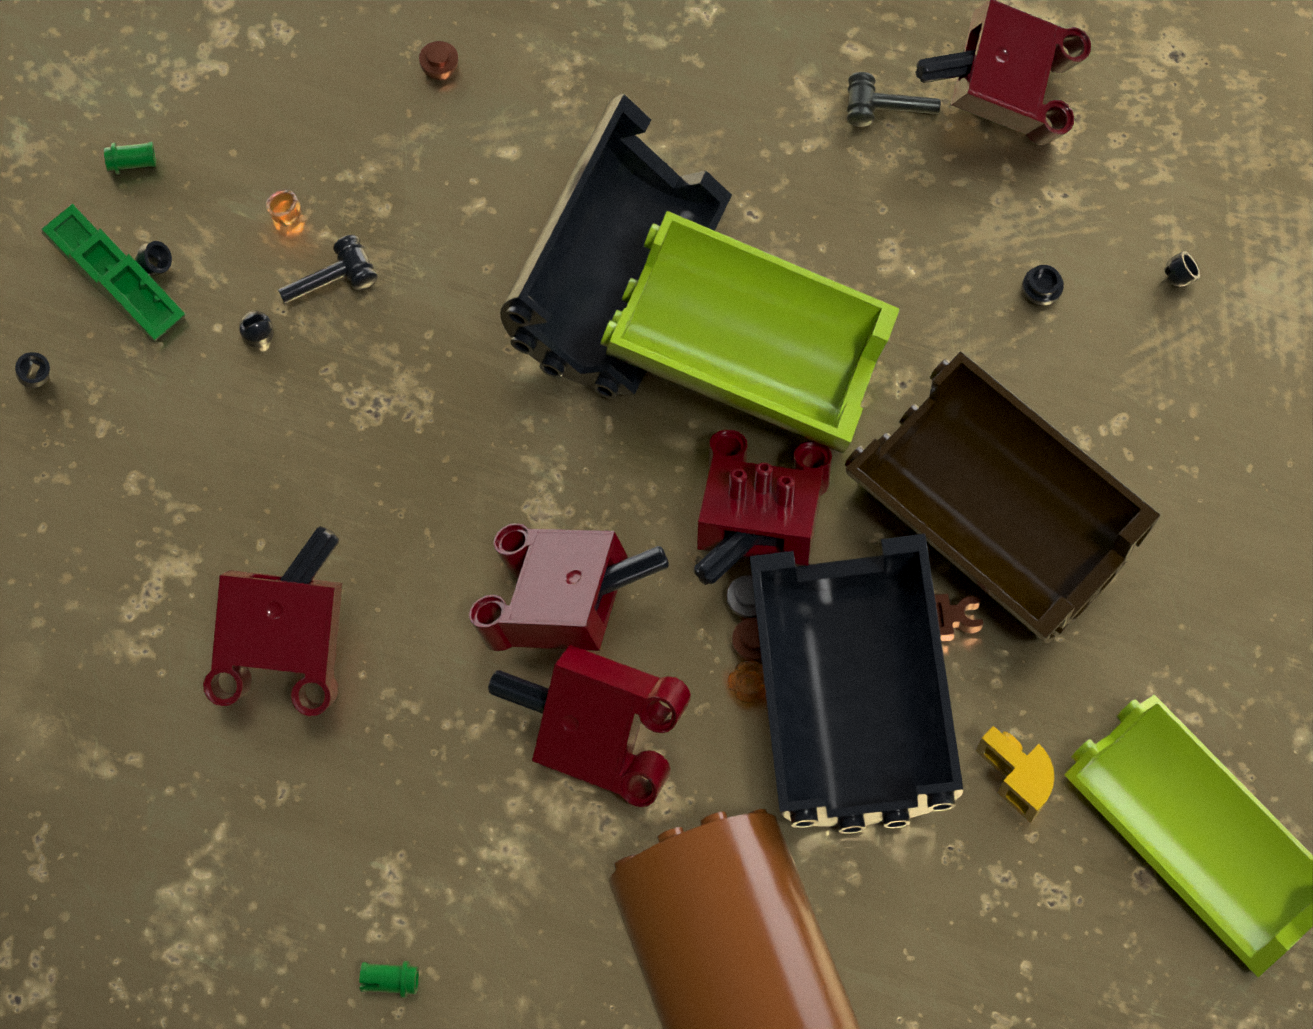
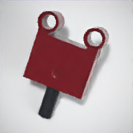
M569 645L554 665L549 688L501 670H496L493 673L488 685L491 695L543 714L532 762L617 793L626 802L637 807H646L654 803L670 777L671 768L663 755L651 750L642 751L637 755H634L633 752L641 723L647 729L656 733L669 732L676 726L691 700L689 688L680 679L671 676L659 678ZM660 701L666 703L670 708H667L664 705H662Z

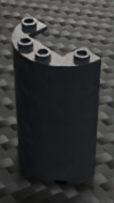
M625 94L616 96L606 106L500 311L502 324L512 338L510 341L511 345L516 350L528 354L540 363L539 367L544 373L554 378H561L563 376L573 382L594 389L598 394L611 399L615 398L617 394L635 395L646 373L643 369L607 355V347L600 343L610 320L612 321L616 310L623 312L624 308L628 305V303L621 300L630 278L639 280L650 249L643 246L652 224L661 226L666 212L669 211L715 231L732 197V194L706 170L680 176L636 135L645 133L652 119Z
M925 534L881 539L882 555L810 564L808 566H796L794 551L750 556L779 810L784 818L791 821L792 827H838L839 832L844 834L861 832L866 829L865 825L883 823L885 828H900L909 825L911 817L932 811H944L954 808L956 806L955 800L963 793L962 775Z

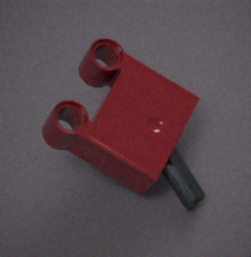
M323 526L317 527L283 576L232 570L220 574L211 671L205 676L203 682L204 693L213 704L229 706L247 694L252 684V675L248 667L305 674L294 685L291 693L295 709L303 715L317 716L335 702L339 693L338 683L334 678L343 583L313 580L339 543V538L331 530ZM221 673H227L234 677L237 683L235 693L225 692L219 684ZM307 683H316L322 687L325 693L323 703H315L308 699L305 690Z

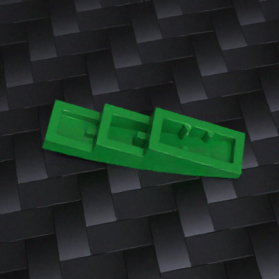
M73 203L41 229L42 234L107 300L154 342L185 317L186 314L134 258L130 254L126 256L101 228L97 230Z

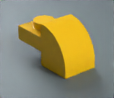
M992 726L981 738L976 752L1005 777L997 793L1031 823L1041 812L1054 786V768L1051 759L1040 744L1026 755L1022 752V745L1013 735L1006 731L1001 733L996 727Z

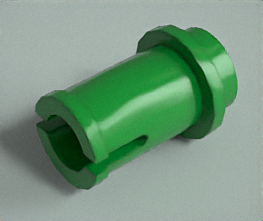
M153 142L117 146L116 143H111V147L104 148L107 172L115 171L117 175L121 174V170L156 167Z
M404 961L402 966L363 962L359 977V983H363L360 984V992L400 993L401 998H407L408 994L416 995L419 985V967L411 966L409 961Z

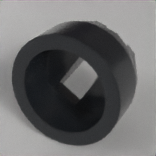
M153 241L142 245L138 249L135 261L149 275H157L166 272L170 268L172 255L167 245L163 242ZM150 262L157 263V266L155 267Z
M1182 251L1172 257L1164 269L1165 274L1168 275L1167 280L1176 287L1188 286L1201 277L1195 260L1186 251Z
M251 311L242 317L239 331L247 345L262 347L272 340L274 329L270 318L266 314L259 311Z
M25 353L16 362V377L27 388L36 389L41 387L50 376L49 362L40 353ZM33 364L40 366L35 379H28Z

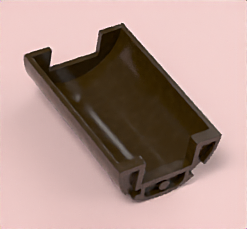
M960 351L951 361L944 359L938 364L930 376L932 384L929 397L920 407L914 404L904 413L899 421L901 426L892 435L885 433L878 441L874 439L865 449L859 446L851 453L844 464L847 467L846 473L915 533L925 534L929 545L1042 641L1049 643L1055 637L1052 634L1054 631L1059 634L1065 631L1115 578L1128 562L1127 559L1130 557L1135 545L1139 547L1158 521L1160 514Z

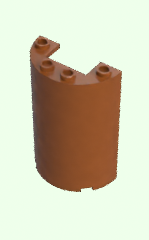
M758 809L748 814L727 817L724 811L711 814L700 821L701 826L685 832L683 827L669 829L657 836L659 843L639 854L624 857L614 863L616 870L609 878V883L663 1029H861L777 818L773 814L767 813L766 809Z

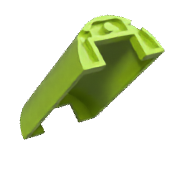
M667 211L661 226L653 223L643 246L650 249L639 280L630 278L621 300L628 303L627 307L624 308L623 312L616 310L612 321H609L600 344L607 347L606 354L840 453H844L851 443L863 410L860 405L875 364L889 340L900 309Z

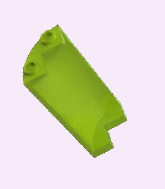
M1155 695L1141 704L1134 699L1116 716L1121 723L1110 735L1096 744L1089 739L1073 753L1071 758L1076 763L1065 773V776L1259 978L1313 927V855Z

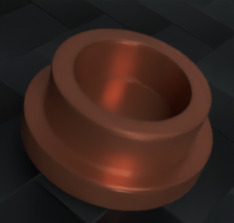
M434 41L425 45L419 54L421 69L433 79L448 78L458 66L459 59L456 49L444 41Z
M748 618L741 621L735 627L732 635V644L736 653L750 661L762 660L757 618Z

